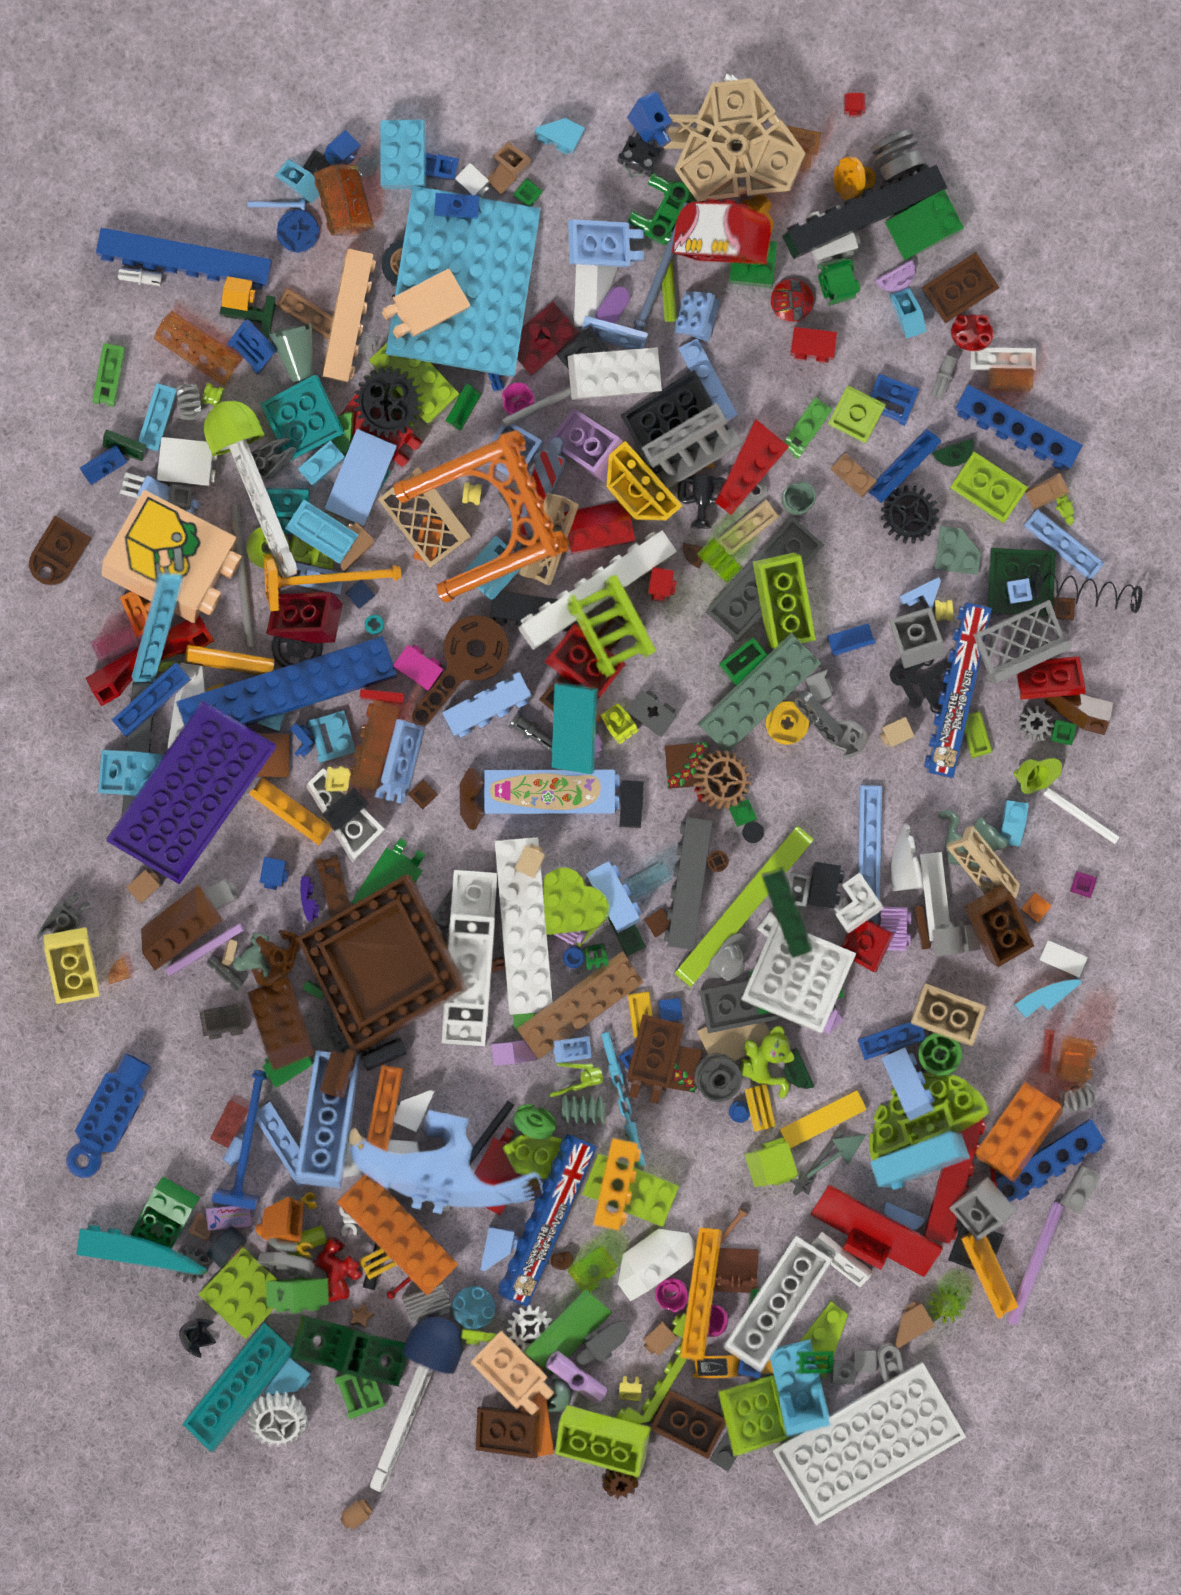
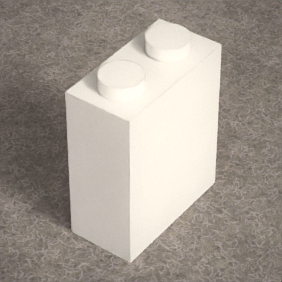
M161 437L157 481L211 487V482L215 483L216 479L213 461H217L218 456H212L209 445L205 441Z

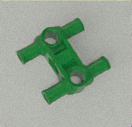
M653 172L647 185L663 192L665 196L653 219H648L633 210L627 223L643 230L645 236L651 238L654 242L667 245L684 202L689 204L697 202V200L684 183L675 180L668 181ZM676 189H682L685 192V196L678 199L674 197L673 192ZM656 227H662L665 234L658 237L653 234V230Z

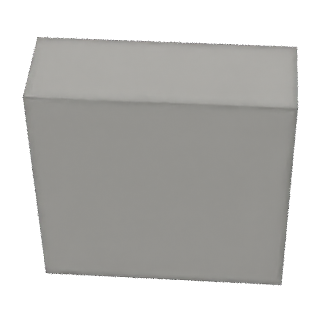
M854 1350L855 1373L877 1372L876 1350Z

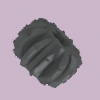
M189 1246L185 1247L186 1254L181 1249L177 1251L193 1259L201 1266L202 1264L209 1263V1259L201 1260V1257L206 1254L205 1251H202L199 1255L196 1254L198 1251L197 1246L194 1247L192 1253ZM180 1271L175 1275L178 1278L184 1274L183 1282H187L190 1276L192 1283L196 1282V1276L199 1279L204 1277L203 1274H196L195 1276L193 1273Z

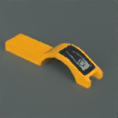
M704 1355V1360L691 1359L695 1361L696 1373H692L693 1378L742 1376L738 1375L740 1359L735 1355ZM770 1359L760 1374L774 1373Z

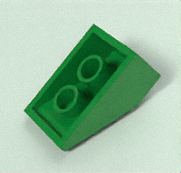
M945 190L924 199L885 222L904 261L951 238L964 229Z

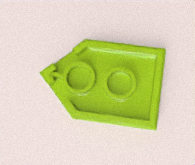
M523 1133L505 1145L503 1149L516 1173L529 1175L535 1172L541 1179H546L551 1171V1164L560 1150V1143L563 1139L553 1136L547 1139H536Z

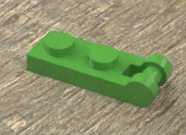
M103 343L93 395L94 404H100L101 402L115 407L125 347ZM102 389H110L109 395L102 394Z
M816 397L784 441L789 446L788 450L794 453L793 456L797 459L802 455L833 410ZM795 437L802 441L800 446L792 442Z

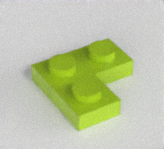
M463 1330L462 1339H466L467 1344L479 1345L480 1341H485L489 1344L497 1334Z

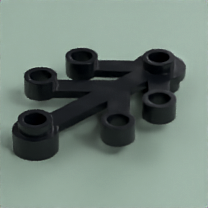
M934 659L929 664L920 663L908 668H904L903 664L895 665L890 671V680L895 685L902 686L909 698V704L913 708L920 707L923 702L922 698L915 694L910 682L918 684L930 704L931 712L934 714L936 712L939 713L940 710H933V704L938 703V700L931 688L944 692L946 683L933 679L945 673L947 669H945L944 663L948 662V659L922 676L912 673L923 666L932 665ZM898 671L904 672L905 676L903 679L897 677ZM914 697L920 700V703L917 706L912 704V699Z

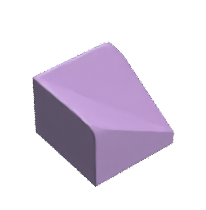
M832 1009L824 1028L827 1035L843 1022L836 1009Z

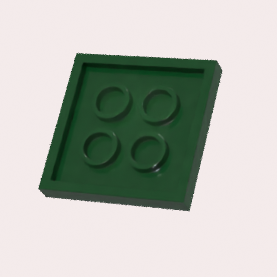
M990 548L987 607L992 608L991 613L1016 615L1046 600H1050L1053 607L1055 580L1053 575H1048L1044 580L1038 599L1032 598L1031 601L1010 604L1007 582L1029 578L1031 587L1035 571H1041L1042 580L1048 573L1052 572L1055 574L1056 551ZM1038 575L1035 582V592L1038 584ZM1046 607L1039 610L1038 616H1048Z

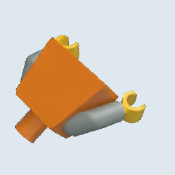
M308 1192L304 1197H300V1195L280 1196L273 1205L264 1209L262 1223L256 1225V1233L267 1240L269 1245L280 1251L290 1253L297 1251L304 1258H311L312 1255L310 1253H304V1250L307 1248L313 1249L311 1244L304 1242L301 1245H297V1243L301 1242L304 1204H306L308 1209H315L317 1207L316 1202L310 1201L311 1199H317L315 1194Z

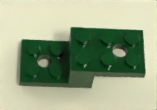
M305 1315L301 1316L290 1354L292 1359L329 1367L343 1374L399 1387L407 1357L402 1353L405 1342L372 1335L358 1328ZM316 1336H320V1344L314 1347L312 1344L313 1339ZM384 1355H387V1364L381 1366L380 1359Z

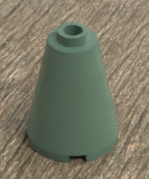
M311 323L304 324L305 326L303 327L297 325L275 331L276 333H269L270 339L278 349L277 353L292 382L297 381V384L313 376Z

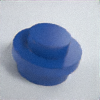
M743 1101L734 1102L729 1108L730 1118L737 1123L747 1121L750 1117L748 1104Z

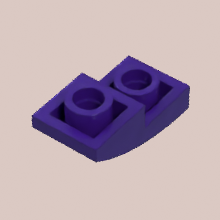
M301 876L300 893L302 907L307 921L313 922L314 918H318L320 905H316V900L308 899V895H313L314 882H311V877Z

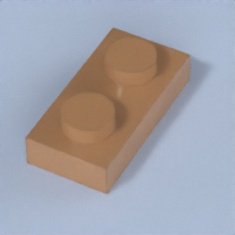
M846 453L830 468L862 499L877 484V481Z

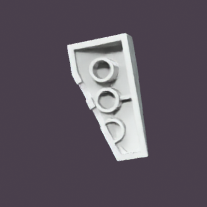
M576 265L574 327H582L585 316L595 318L596 310L610 290L618 267Z

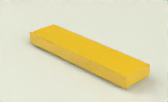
M856 1090L781 1128L780 1131L785 1141L788 1142L789 1147L792 1148L867 1109Z

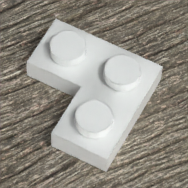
M858 873L842 885L853 902L837 912L836 916L846 931L850 933L884 909L861 873Z

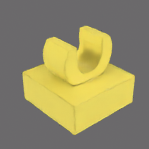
M339 766V769L328 767L325 780L326 791H347L350 779L349 769H344L342 766Z
M627 1376L623 1377L619 1387V1400L640 1401L642 1384H639V1377L635 1376L633 1384L627 1383Z

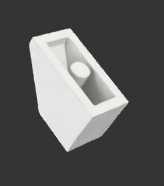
M428 1090L402 1100L400 1105L397 1104L394 1122L417 1132L435 1091Z

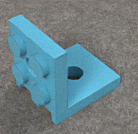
M101 750L98 793L136 796L164 755L134 751Z

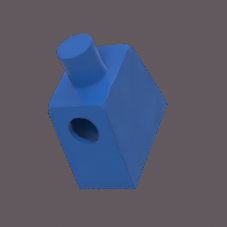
M657 91L639 98L628 114V120L645 142L648 143L656 139L660 147L666 146L671 142L666 131L672 121Z

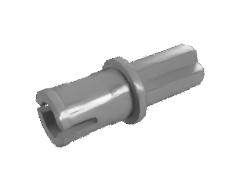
M949 355L944 356L941 369L936 373L938 377L931 393L934 397L939 399L944 397L949 381L953 379L951 376L958 361L957 358Z

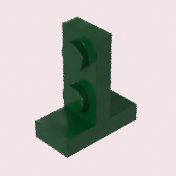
M266 295L264 312H261V309L249 306L248 310L244 311L222 307L221 305L219 314L221 317L245 321L248 319L251 322L262 323L260 332L270 341L269 333H271L276 298Z

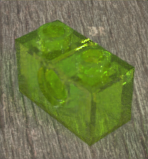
M601 1244L569 1268L567 1272L582 1292L586 1289L591 1292L599 1286V1280L603 1277L607 1280L617 1272L615 1268L618 1267V1264L604 1245ZM592 1264L598 1265L600 1267L599 1274L595 1276L590 1275L588 1267Z

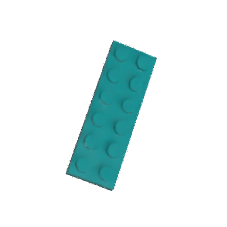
M263 1323L182 1425L204 1447L214 1452L289 1359L292 1347L268 1324Z

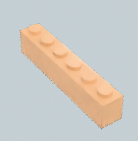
M347 249L345 252L321 374L323 379L347 383L349 378H353L355 366H351L353 357L357 358L359 350L356 340L357 336L361 337L363 324L360 323L361 315L365 316L367 303L364 302L365 294L370 293L372 282L368 281L369 274L374 272L376 260H372L373 254L353 249Z

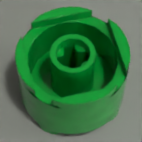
M841 257L817 265V270L821 269L818 281L824 299L829 298L830 300L827 303L829 306L856 298V293L860 292V285L853 276L854 264L852 259Z

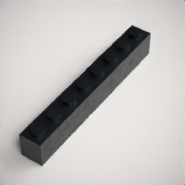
M925 165L916 170L917 174L911 176L910 173H907L898 178L899 182L892 184L889 181L881 185V190L874 192L871 189L861 195L862 198L859 200L851 198L843 202L844 206L837 209L836 206L825 210V215L818 217L816 214L807 218V223L801 226L799 222L787 228L788 232L782 237L793 260L914 206L942 190H946L948 187L937 165L930 168L928 165Z

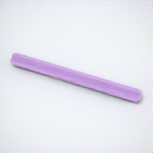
M1058 1202L1052 1203L1015 1299L1019 1307L1008 1314L1007 1321L1011 1324L1017 1325L1019 1323L1060 1220L1064 1205Z

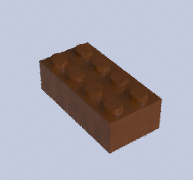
M288 976L274 982L270 986H262L247 992L265 1053L274 1070L315 1054L295 990Z

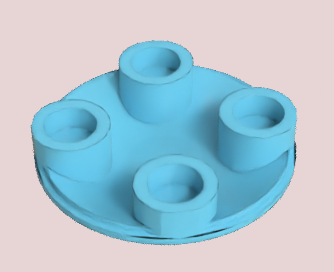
M478 1286L466 1287L455 1296L452 1303V1313L457 1323L469 1330H478L487 1326L493 1319L495 1302L487 1290Z

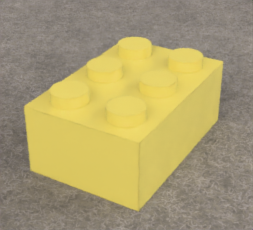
M87 927L44 935V950L56 1004L100 996L99 982Z

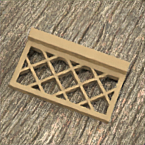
M418 467L403 480L406 481L423 472ZM394 487L378 498L379 502L429 568L472 538L436 489L423 493L424 497H414V510L401 509L402 503L400 501L398 508H391L384 500L391 495H396ZM418 499H425L430 503L429 513L416 511ZM432 507H433L434 510L437 512V514L431 513V512H432ZM393 511H398L397 517ZM401 512L413 513L411 526L402 525L399 521ZM416 514L428 515L426 528L414 526ZM431 516H437L443 520L442 530L429 528ZM445 524H446V526L449 528L450 531L444 530V529H445ZM405 528H411L410 534ZM414 529L426 530L424 543L414 541ZM429 531L441 532L440 545L427 543ZM444 533L453 534L458 542L451 547L442 546ZM418 545H423V546H424L423 551L421 550V548H420ZM427 546L438 547V557L430 562L426 556ZM442 548L447 549L441 554Z

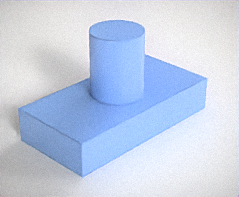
M590 1036L554 1041L553 1052L556 1063L592 1058Z

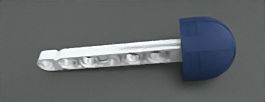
M440 1317L426 1318L418 1322L409 1333L402 1353L419 1366L371 1481L370 1487L374 1490L382 1492L388 1483L432 1372L454 1374L463 1353V1339L458 1328L447 1319Z

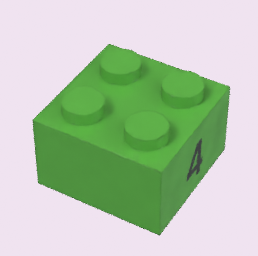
M296 1277L266 1281L267 1308H276V1312H287L290 1309V1313H300L306 1308L308 1311L320 1310V1306L329 1305L327 1278Z

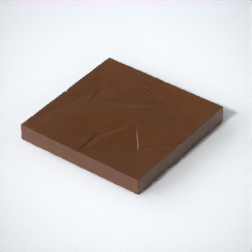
M407 874L297 937L300 947L351 1050L356 1053L365 1050L468 991L412 876Z

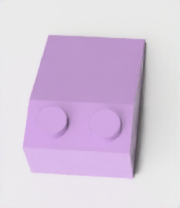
M573 408L550 440L558 436L563 438L564 446L561 453L600 481L605 482L607 479L609 454L620 446L623 441Z

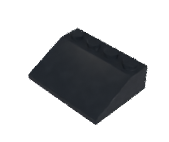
M693 370L663 388L662 391L655 393L621 414V417L645 462L657 474L663 470L662 466L658 464L652 467L642 447L715 403L696 371ZM727 424L723 425L726 430L729 429ZM715 430L706 435L705 438L709 442L719 436V434ZM696 441L686 447V449L691 453L701 446ZM676 453L667 460L670 464H673L682 457L679 453Z

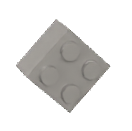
M931 607L889 620L904 668L946 656L943 641Z

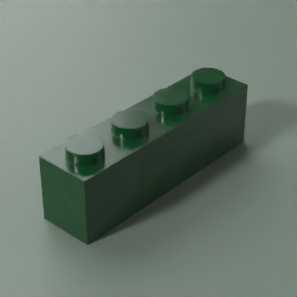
M784 867L762 873L763 882L791 958L812 952L813 946Z

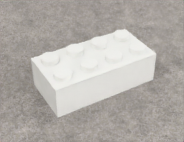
M658 347L568 356L572 400L662 391Z

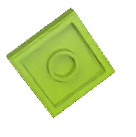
M847 385L828 425L867 443L886 404Z

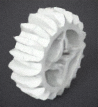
M276 1391L275 1395H271L268 1392L266 1398L260 1396L259 1401H254L253 1407L249 1410L248 1423L251 1432L254 1433L255 1439L260 1438L261 1444L268 1441L269 1447L273 1443H276L278 1448L281 1443H284L286 1446H288L289 1441L295 1443L297 1437H301L306 1429L307 1415L305 1406H302L301 1400H296L294 1395L288 1397L286 1392L283 1395H279L278 1391Z

